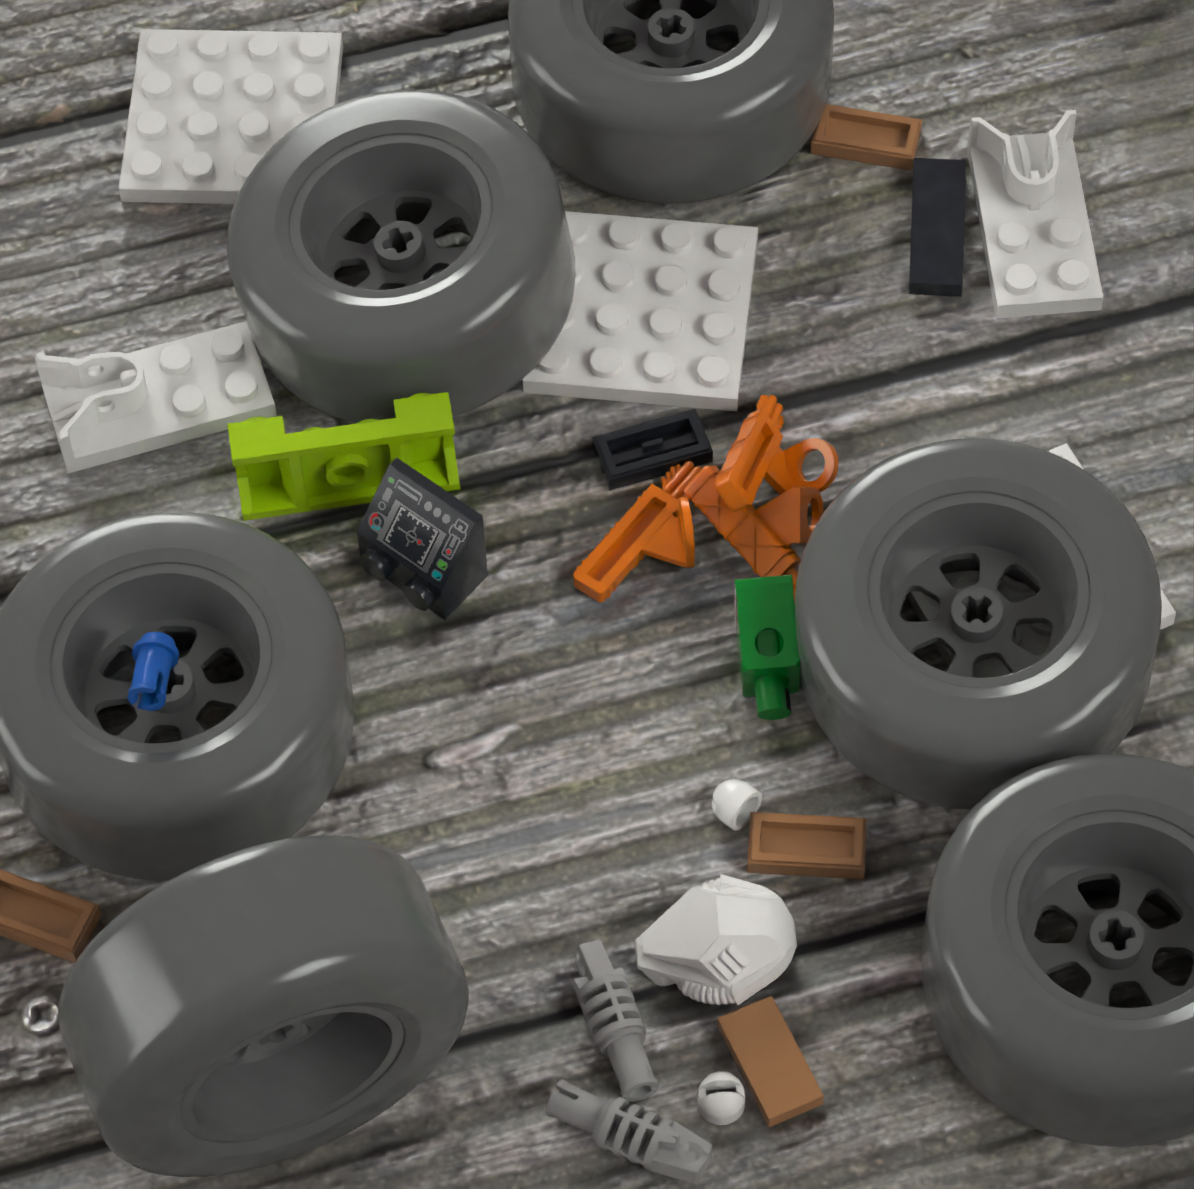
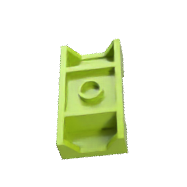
M418 393L408 398L393 400L395 418L384 420L365 419L356 424L329 428L310 427L301 432L287 434L285 433L283 416L269 418L251 417L245 421L227 423L231 457L237 476L243 521L371 503L389 464L396 457L444 490H460L453 437L455 428L449 393Z

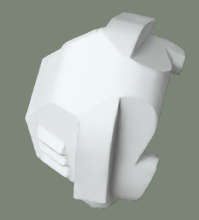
M722 874L715 881L710 880L708 883H703L702 886L692 887L635 940L637 969L641 970L656 985L668 986L676 983L684 996H689L692 1000L695 999L697 1002L709 1003L711 1005H727L728 1003L734 1004L735 1002L737 1005L741 1004L776 980L789 966L797 948L795 923L781 897L761 885Z

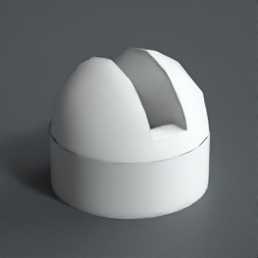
M738 779L726 780L718 784L713 792V812L734 831L740 830L750 821V812H757L759 809L762 793L747 782Z
M717 1071L711 1073L698 1087V1111L705 1120L712 1124L727 1125L733 1123L744 1111L745 1089L740 1080L729 1072ZM732 1089L734 1091L716 1092L706 1096V1093L712 1090Z

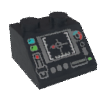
M396 457L389 464L357 530L360 563L366 572L376 580L382 582L388 580L401 589L407 600L416 608L422 611L429 609L446 620L488 576L483 516Z

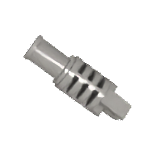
M601 940L580 944L575 959L580 978L573 979L572 984L585 1021L588 1024L595 1048L603 1056L609 1057L621 1089L622 1098L629 1100V1102L645 1099L658 1090L659 1083L654 1077L642 1045L646 1039L645 1035L647 1032L639 1009L636 1006L633 993L630 990L627 977L622 967L613 969Z
M561 1079L556 1085V1089L560 1090V1093L553 1090L546 1107L547 1116L555 1117L592 1134L593 1142H596L597 1147L604 1150L609 1149L613 1154L619 1157H626L628 1161L634 1164H642L645 1169L697 1184L712 1158V1144L674 1120L661 1118L660 1114L654 1111H646L644 1107L638 1104H630L629 1100L625 1098L611 1097L609 1100H605Z

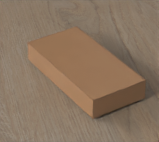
M826 104L821 120L813 134L811 154L912 171L922 132L923 120Z
M750 812L747 873L864 879L867 818Z
M0 869V936L75 963L102 916L100 905Z
M772 995L717 1018V1028L768 1128L823 1105L824 1095Z

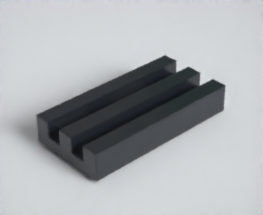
M696 408L592 437L593 450L595 455L599 457V465L602 473L606 475L609 491L664 476L666 472H670L672 466L680 465L682 467L687 461H691L694 467L713 462V450ZM688 430L692 431V433L675 437L663 441L662 439L663 437L671 436ZM642 444V447L632 449L614 455H611L610 453L627 447Z

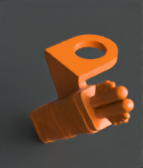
M761 395L756 404L757 410L750 413L744 419L739 434L726 455L725 463L714 480V488L734 512L754 502L763 478L780 495L792 487H816L819 492H822L832 484L838 472L839 460L837 452L825 440L809 438L784 451L781 450L780 445L783 435L780 433V429L784 424L782 421L783 416H781L783 406L777 403L775 395ZM819 450L825 459L824 470L819 478L814 481H808L802 472L803 461L810 452Z
M691 461L685 462L682 467L680 465L672 466L670 472H666V478H661L662 489L651 484L646 491L644 490L643 494L638 497V500L626 514L615 523L610 532L605 534L603 540L589 556L581 561L580 566L576 567L573 573L574 587L597 602L602 603L607 598H610L611 593L616 591V587L629 572L639 564L640 560L644 559V555L684 568L695 567L693 522L688 496L684 493V488L702 468L699 466L694 467Z
M704 466L684 488V493L688 496L689 501H692L695 504L694 506L698 507L717 528L718 533L724 536L725 541H728L731 544L730 546L734 547L753 568L756 575L760 577L792 575L795 602L798 574L795 568L801 562V559L796 555V551L792 550L791 546L793 543H808L814 527L822 516L824 509L819 490L816 487H792L758 509H755L754 505L751 504L734 512L714 488V480L721 470L716 466ZM809 502L812 508V520L810 527L808 525L807 519Z

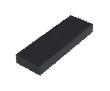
M914 158L909 294L962 297L966 160Z

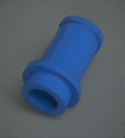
M145 633L133 645L132 656L136 664L127 699L133 705L137 702L138 695L141 692L137 708L142 710H158L165 705L170 670L178 664L180 653L177 647H175L176 643L172 637L165 633Z

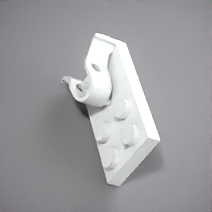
M1067 110L1054 129L1048 133L1009 136L1006 133L1000 132L980 117H974L970 120L967 154L996 318L1097 311L1102 309V287L1073 142L1076 110Z
M247 321L126 354L122 352L91 354L82 359L47 356L43 350L35 356L42 389L67 474L228 430L227 423L241 422L251 417L269 418L277 416L275 403Z

